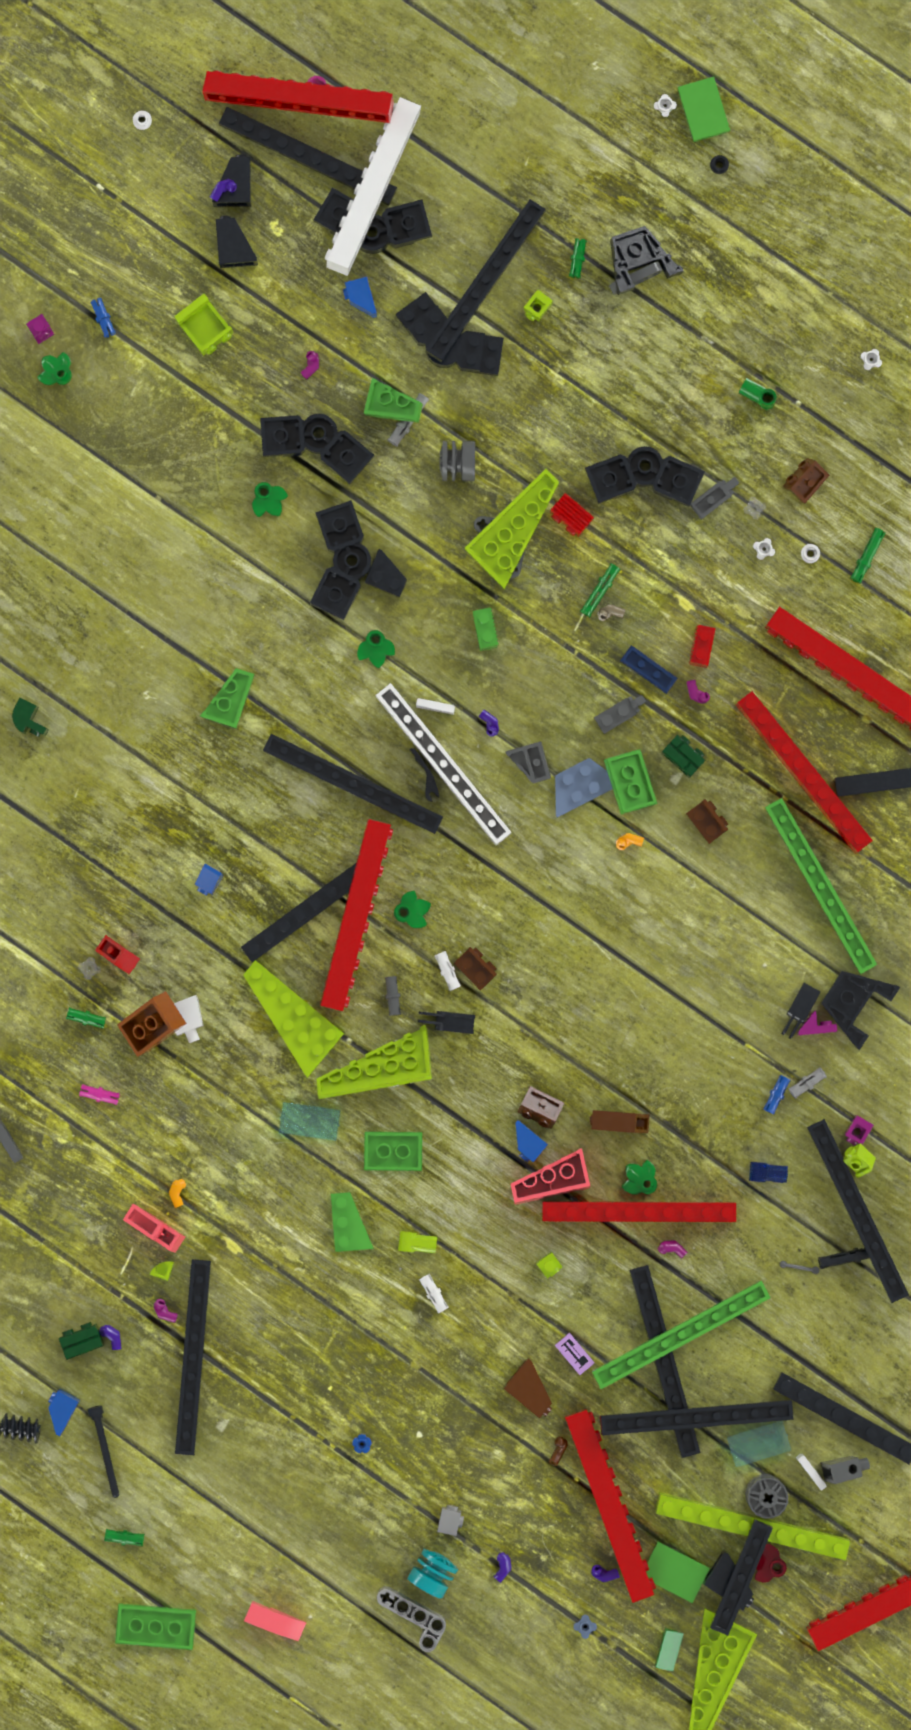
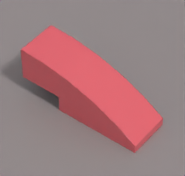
M132 1204L123 1219L132 1227L176 1253L186 1237L135 1204Z
M252 1601L244 1619L249 1624L299 1641L306 1622L272 1607L268 1608L255 1601Z

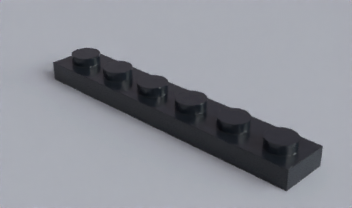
M754 1519L710 1625L711 1629L727 1636L729 1635L772 1532V1526Z

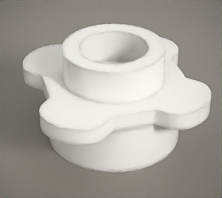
M663 94L659 101L654 103L655 110H659L663 117H668L669 112L677 106L676 102L672 101L667 94Z
M877 349L861 354V359L864 361V369L870 370L872 367H880L882 365Z
M765 538L761 542H755L753 545L759 560L775 554L769 538Z

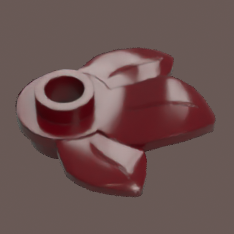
M769 1543L766 1544L756 1570L758 1571L755 1575V1580L766 1583L773 1577L783 1576L787 1570L785 1561L780 1558L779 1550ZM775 1564L780 1565V1569L777 1571L773 1569Z

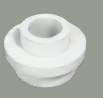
M138 111L135 113L133 124L137 129L145 130L150 127L152 118L148 112ZM144 117L146 120L141 123L139 118Z
M807 544L801 550V557L807 563H814L820 557V550L814 544ZM812 551L814 556L808 557L807 552Z

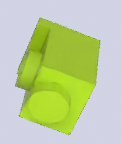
M537 290L524 306V311L526 312L524 315L531 321L536 319L539 322L552 306L553 300L540 290ZM539 306L540 311L536 312L533 308Z
M861 1143L854 1147H849L845 1151L843 1159L856 1173L855 1176L857 1178L871 1172L876 1160Z
M552 1252L536 1262L547 1279L563 1268Z

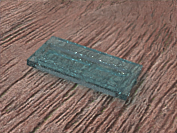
M283 1102L279 1133L336 1141L341 1110Z
M783 1421L774 1422L727 1437L735 1467L791 1451Z

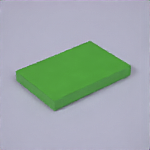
M714 77L677 88L693 142L730 132Z
M640 749L604 760L621 815L658 804Z
M365 1132L364 1170L422 1171V1132Z
M657 1541L647 1561L649 1571H646L649 1579L653 1578L656 1585L693 1603L710 1567Z

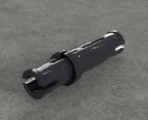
M853 1248L851 1251L818 1257L820 1269L851 1262L860 1263L861 1260L869 1259L865 1248Z

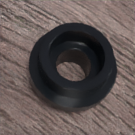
M717 155L712 158L710 168L715 174H724L729 168V161L725 156ZM717 163H722V164H723V167H722V168H718V167L716 166V164H717Z

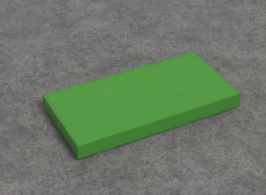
M119 1603L115 1644L193 1650L196 1610Z

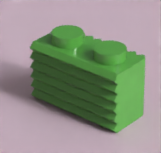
M485 608L473 611L480 651L497 648L499 643L492 609Z

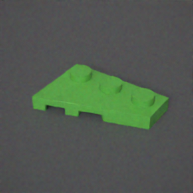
M372 378L364 414L371 417L419 423L423 404Z
M236 668L200 717L237 729L255 674Z
M351 1193L331 1194L335 1252L374 1249Z

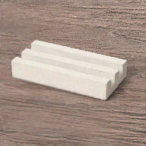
M417 699L416 708L454 715V705Z
M799 1454L796 1459L822 1491L827 1487L825 1482L803 1454Z

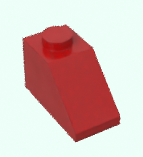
M107 935L104 936L95 949L97 953L128 974L132 972L140 960L139 957Z

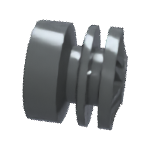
M443 441L440 450L442 481H447V473H452V481H455L457 473H461L462 481H475V441H462L461 450H457L455 441H452V449H447V441Z
M760 1474L748 1482L745 1489V1499L750 1509L757 1516L775 1518L786 1509L788 1492L777 1477L770 1474ZM765 1493L771 1495L769 1502L767 1500L763 1501Z

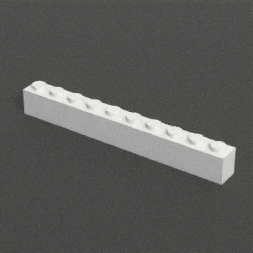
M401 97L398 103H394L391 122L384 124L383 130L385 132L383 136L379 135L376 146L378 147L376 152L372 151L369 162L371 163L369 167L364 168L361 176L363 181L361 184L358 183L355 188L354 201L350 200L347 207L349 212L346 217H342L339 225L341 230L334 235L332 240L333 248L332 250L328 249L326 253L327 268L348 276L420 115V105Z
M390 683L376 694L378 701L493 843L497 846L507 838L511 831Z

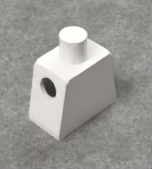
M197 995L174 1003L187 1023L175 1033L178 1036L185 1033L189 1043L200 1040L196 1029L203 1026Z

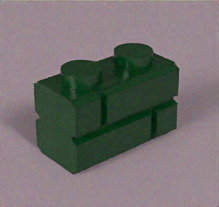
M676 735L661 753L690 778L706 761L703 758L705 754L698 748L694 750L689 745L691 742L682 735L680 737Z
M91 1322L80 1326L81 1330L75 1332L73 1329L62 1332L63 1336L59 1338V1342L66 1360L104 1346L97 1323L94 1325Z

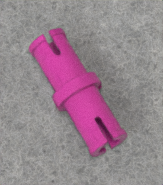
M82 1084L81 1089L88 1092L80 1091L79 1096L96 1099V1102L104 1101L115 1105L118 1104V1100L111 1097L119 1099L120 1093L103 1090L104 1088L102 1087L98 1089Z

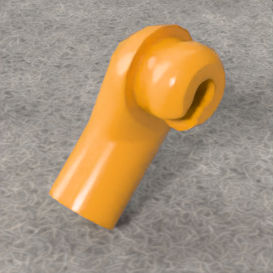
M626 833L617 839L616 847L619 850H625L631 844L642 847L644 837Z
M183 1179L173 1181L169 1190V1196L175 1208L184 1205L180 1197L182 1189L186 1187V1182Z

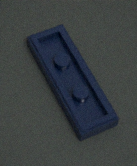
M632 645L620 660V662L665 694L669 692L678 679Z

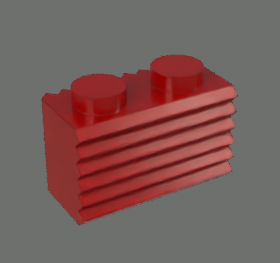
M566 493L550 510L551 518L558 524L562 522L566 526L565 530L572 536L576 534L579 537L594 520V517Z
M698 625L695 629L689 664L707 668L716 628Z

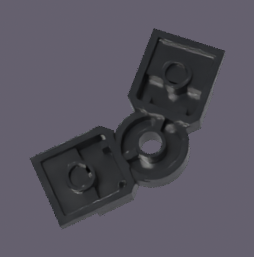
M332 187L313 221L329 230L333 235L336 232L339 233L342 217L347 216L349 212L347 211L350 200L354 201V199ZM423 200L387 208L382 216L375 214L368 231L375 230L377 235L369 237L366 234L360 250L368 254H377L384 251L388 245L396 249L412 245L416 241L431 238L432 233Z
M427 292L396 313V317L418 346H426V349L447 320V317L438 305L436 306ZM465 331L459 336L442 362L427 353L426 355L429 361L439 368H450L456 364L460 371L498 376L504 338L489 336L480 332Z
M325 414L310 415L305 421L299 415L260 418L263 457L302 456L308 450L311 453L320 454L321 462L349 485L375 457L372 452L346 430L338 432L335 422ZM322 430L324 435L321 438H316L314 432Z
M647 446L636 448L628 458L620 454L585 467L598 504L633 493L636 485L641 487L652 486L655 494L690 507L705 471L672 456L662 459L656 449ZM646 462L649 464L650 469L643 471L640 468V464Z
M352 500L315 512L327 549L334 553V566L326 569L310 604L342 620H345L361 589L359 580L364 578L371 568V556L368 549L362 545L364 535ZM355 557L358 560L357 564L354 566L348 565V558Z

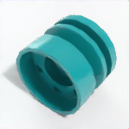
M423 1549L421 1554L427 1560L421 1557L417 1559L423 1568L413 1567L407 1579L423 1591L442 1599L448 1589V1585L442 1580L452 1581L454 1577L447 1571L456 1574L459 1568L445 1556Z

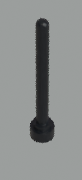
M94 1406L87 1409L88 1415L95 1423L111 1494L114 1498H118L120 1495L101 1419L104 1413L103 1406Z

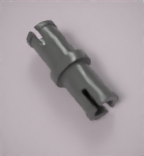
M397 976L385 977L387 990L385 998L388 999L389 1016L401 1015L399 1003L401 995L398 993Z

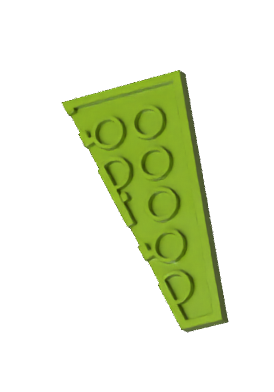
M547 469L530 483L464 548L504 590L559 485V481Z
M255 960L243 976L308 1078L344 1033Z
M426 1025L419 1027V1030L411 1034L409 1032L403 1035V1038L395 1042L391 1041L365 1054V1057L357 1061L349 1062V1065L341 1069H335L317 1078L319 1099L432 1079Z
M704 1608L689 1730H712L757 1636V1633L735 1622L728 1636L711 1629L710 1625L715 1612Z

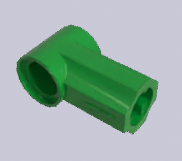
M746 378L739 390L740 395L759 404L763 409H771L776 403L775 391L769 388L766 389ZM768 395L772 397L773 401L766 403L762 398Z

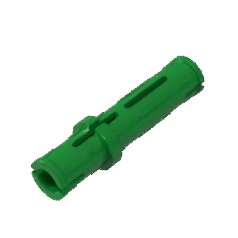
M874 529L862 556L856 562L857 565L850 577L852 581L861 584L865 573L870 569L872 559L886 534L882 529Z
M610 563L604 575L599 577L597 586L580 610L582 614L589 618L591 617V614L608 588L612 587L613 580L621 570L619 567ZM610 575L608 581L606 582V584L604 585V587L601 589V587H602V585L604 584V582L606 581L607 577ZM599 592V595L597 596V598L595 599V601L593 602V604H592V606H591V605H590L591 602L593 601V599L595 598V596H596L597 593Z

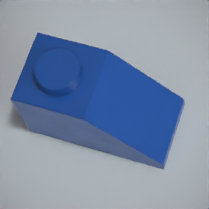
M367 277L345 282L346 288L342 289L345 300L349 299L351 306L372 318H376L377 312Z
M204 864L195 882V885L198 886L197 891L206 896L208 893L213 895L224 875L209 865Z
M517 1120L515 1125L518 1150L521 1152L519 1156L527 1163L530 1160L534 1162L548 1144Z
M59 1389L57 1393H52L48 1402L51 1403L49 1412L55 1433L61 1436L80 1400Z

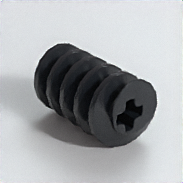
M5 1413L0 1425V1436L3 1433L4 1438L7 1439L11 1434L12 1440L19 1436L20 1441H23L26 1436L27 1442H31L34 1438V1442L37 1444L41 1433V1425H39L37 1418L34 1423H31L30 1417L24 1422L23 1416H20L19 1420L16 1421L14 1414L11 1419H8V1413Z

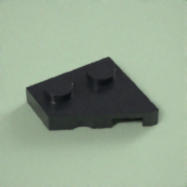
M379 549L365 584L400 598L407 579L386 554Z

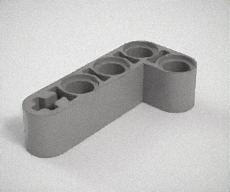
M384 1586L380 1588L377 1593L378 1603L423 1628L424 1630L419 1639V1646L425 1652L433 1651L445 1631V1618L391 1587ZM386 1592H388V1593H389V1598H391V1599H393V1600H394V1597L396 1596L397 1599L395 1600L394 1606L391 1605V1604H392V1600H390V1599H388V1598H387L385 1601L382 1600V1597H383V1596H382L381 1594H384V1595H385ZM405 1601L408 1604V1608L400 1610L397 1606L398 1603ZM419 1610L426 1614L422 1620L417 1619L414 1615ZM440 1620L443 1625L441 1628L435 1629L432 1627V1622ZM430 1637L434 1642L431 1646H425L422 1642L423 1639Z

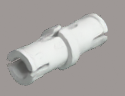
M446 951L435 955L441 969V976H444L449 990L460 987L461 985L454 972L455 968L454 966L452 967Z
M430 1274L419 1279L428 1294L426 1295L427 1298L432 1301L438 1313L449 1308L440 1293V1288H437Z

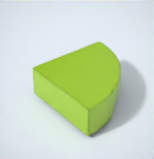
M165 1261L159 1263L151 1270L150 1275L168 1281L174 1262Z

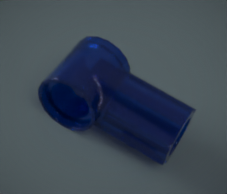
M750 1162L749 1181L787 1183L788 1166Z

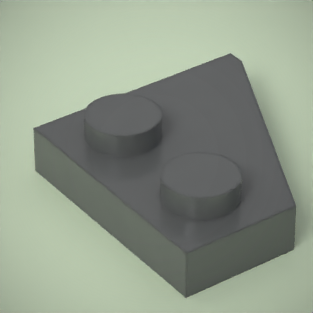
M541 741L505 751L506 755L511 758L533 784L552 779Z

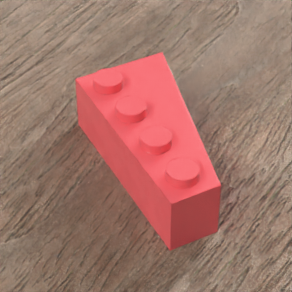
M582 1148L511 1183L514 1204L517 1205L590 1188Z

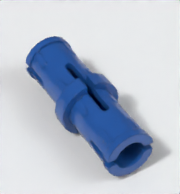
M97 298V303L95 299L92 300L90 303L97 316L96 321L100 324L104 337L108 338L109 332L111 336L115 335L116 332L110 321L111 316L107 313L102 298Z
M779 1075L776 1085L769 1092L770 1096L763 1110L773 1115L775 1114L781 1099L783 1100L785 1097L783 1095L791 1081L790 1079Z

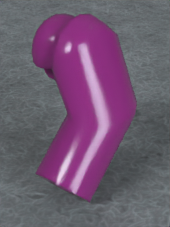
M675 1240L663 1241L658 1246V1251L661 1254L675 1252L681 1259L687 1254V1251Z
M157 1299L154 1303V1310L158 1318L175 1323L178 1314L168 1311L163 1299Z

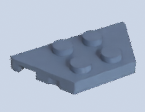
M588 758L555 775L556 817L558 818L612 790L607 770Z

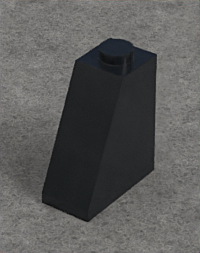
M238 154L230 158L220 180L231 179L236 183L237 188L234 192H223L218 202L212 199L213 207H251V160L246 155Z
M227 215L216 219L220 268L257 266V257L236 219Z
M723 1549L703 1581L706 1587L721 1597L735 1567L733 1560L726 1550ZM749 1587L740 1606L741 1610H744L745 1607L749 1608L754 1600L752 1597L754 1594Z

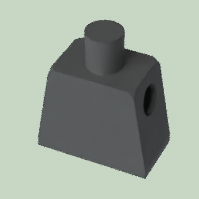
M855 1456L820 1462L824 1481L832 1484L862 1477V1471L870 1469L867 1458L859 1459Z

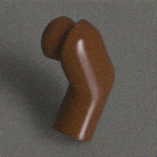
M563 1437L555 1439L556 1448L549 1460V1463L554 1466L559 1464L568 1447V1441L563 1439Z

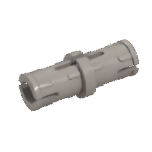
M819 1067L807 1077L803 1076L802 1080L788 1088L789 1092L796 1099L808 1089L812 1090L814 1085L827 1078L822 1068Z

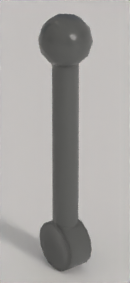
M786 1261L780 1262L781 1268L789 1267L811 1271L813 1274L819 1273V1268L816 1266L811 1268L789 1264Z

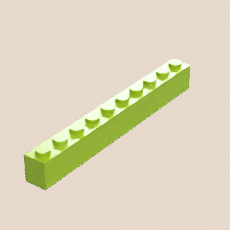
M659 1492L655 1513L658 1515L748 1536L753 1521L756 1519L773 1527L768 1542L846 1560L850 1546V1540L845 1537Z

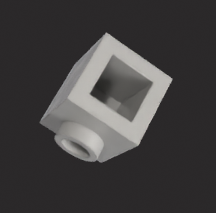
M447 1505L442 1507L437 1532L453 1536L457 1535L458 1527L462 1528L464 1516H461V1511L458 1510L457 1506Z

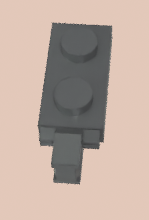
M735 477L727 483L725 480L719 481L693 501L690 507L702 520L731 498L734 494L732 489L739 485V481Z
M643 695L634 700L632 697L626 698L597 715L594 719L603 734L634 717L636 713L640 712L638 707L646 703Z

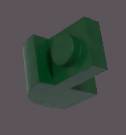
M19 697L12 713L15 727L24 735L29 728V733L40 737V735L46 737L49 729L33 721L39 707Z

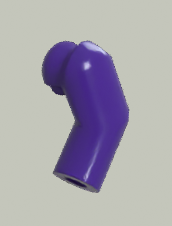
M231 179L218 182L210 198L218 202L223 192H234L236 190V183Z
M483 710L479 718L486 722L487 735L494 737L499 732L498 719L486 710Z
M111 1325L102 1326L99 1333L102 1337L105 1336L111 1340L112 1350L122 1349L119 1331Z
M504 1552L497 1555L500 1569L493 1576L500 1583L512 1569L511 1558Z
M598 1564L592 1567L591 1574L601 1582L620 1578L617 1568L607 1571Z

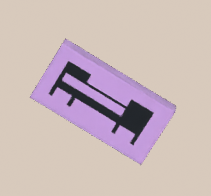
M570 1333L555 1344L556 1348L579 1375L595 1363Z

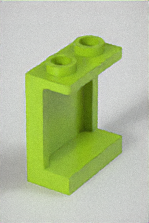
M202 294L174 316L176 322L203 356L206 354L210 355L217 349L216 346L221 342L225 343L232 337V328L228 326L205 294Z

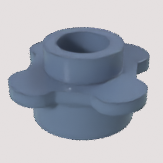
M583 1615L578 1623L574 1624V1630L579 1631L584 1639H587L589 1634L597 1629L596 1623H592L588 1615Z

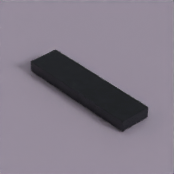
M911 768L834 778L837 797L911 788Z

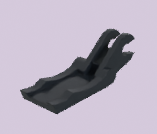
M411 748L409 751L415 756V761L421 765L427 775L425 797L429 802H433L429 795L431 792H434L439 798V791L434 776L415 748Z
M805 982L802 984L786 1014L790 1016V1019L784 1027L782 1035L786 1033L793 1019L798 1022L790 1033L789 1039L794 1036L801 1023L804 1024L820 994L819 990Z
M419 1011L421 1015L436 1016L435 1021L418 1020V1023L435 1024L434 1030L474 1034L473 1028L476 1015L436 1011V1013Z

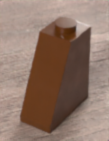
M593 1110L590 1116L591 1129L648 1134L650 1114Z
M528 1357L505 1384L504 1389L538 1418H541L542 1415L546 1417L552 1410V1407H550L552 1402L531 1359Z

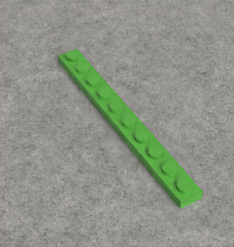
M780 798L766 806L765 809L859 974L876 966L875 959L784 800Z
M758 1281L591 1372L599 1388L603 1389L770 1299V1296L763 1282Z

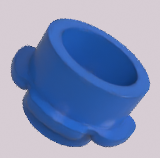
M364 1434L358 1435L352 1442L357 1453H367L372 1444L371 1439Z

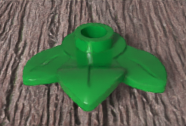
M62 352L58 358L51 355L42 358L41 364L45 371L37 377L41 383L45 385H53L55 383L65 385L70 382L72 378V372L69 369L71 360L66 353Z
M267 482L259 483L255 487L254 493L256 497L252 502L255 515L261 517L267 511L273 516H280L282 512L281 501L288 497L286 491L280 486H271ZM262 489L268 491L266 495H262L260 492Z
M372 630L367 634L366 641L362 642L358 647V660L369 658L376 668H380L385 662L386 655H395V646L390 640L385 639L381 631ZM375 636L378 637L379 642L373 643L372 638Z
M409 891L402 896L401 904L395 907L394 916L399 922H407L412 928L425 927L427 922L423 915L428 912L431 903L423 899H417L416 892ZM402 909L407 911L406 916L400 915Z
M648 1160L643 1163L642 1167L637 1164H627L626 1175L629 1180L623 1183L622 1188L632 1195H637L641 1192L647 1195L654 1193L658 1186L657 1180L654 1178L656 1174L655 1166ZM646 1181H650L651 1183L649 1188H645L644 1186Z

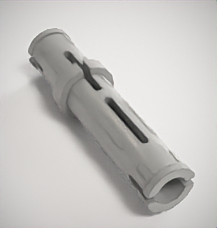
M419 393L417 398L415 399L423 404L422 409L429 401V399L421 393ZM397 422V427L387 439L388 442L398 447L404 435L410 432L409 428L413 422Z

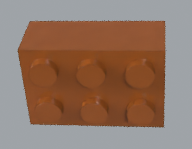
M165 991L150 999L117 1024L136 1056L139 1057L151 1051L187 1023Z

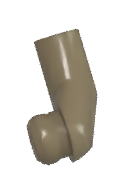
M608 604L598 611L597 616L600 621H606L613 615L623 618L626 609Z

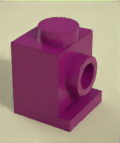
M43 314L26 323L38 344L55 335Z
M855 1115L844 1134L848 1137L846 1141L854 1146L860 1143L863 1145L874 1125ZM855 1128L860 1129L859 1135L854 1134Z

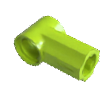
M400 1231L398 1251L436 1253L437 1237Z

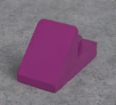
M813 1011L797 1031V1036L837 1032V1024H832V1021L820 1022V1026H817L816 1011Z

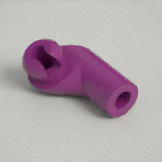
M315 351L307 352V367L300 372L306 380L319 369V356Z
M696 680L686 682L689 696L692 700L700 704H705L709 701V693L698 690Z

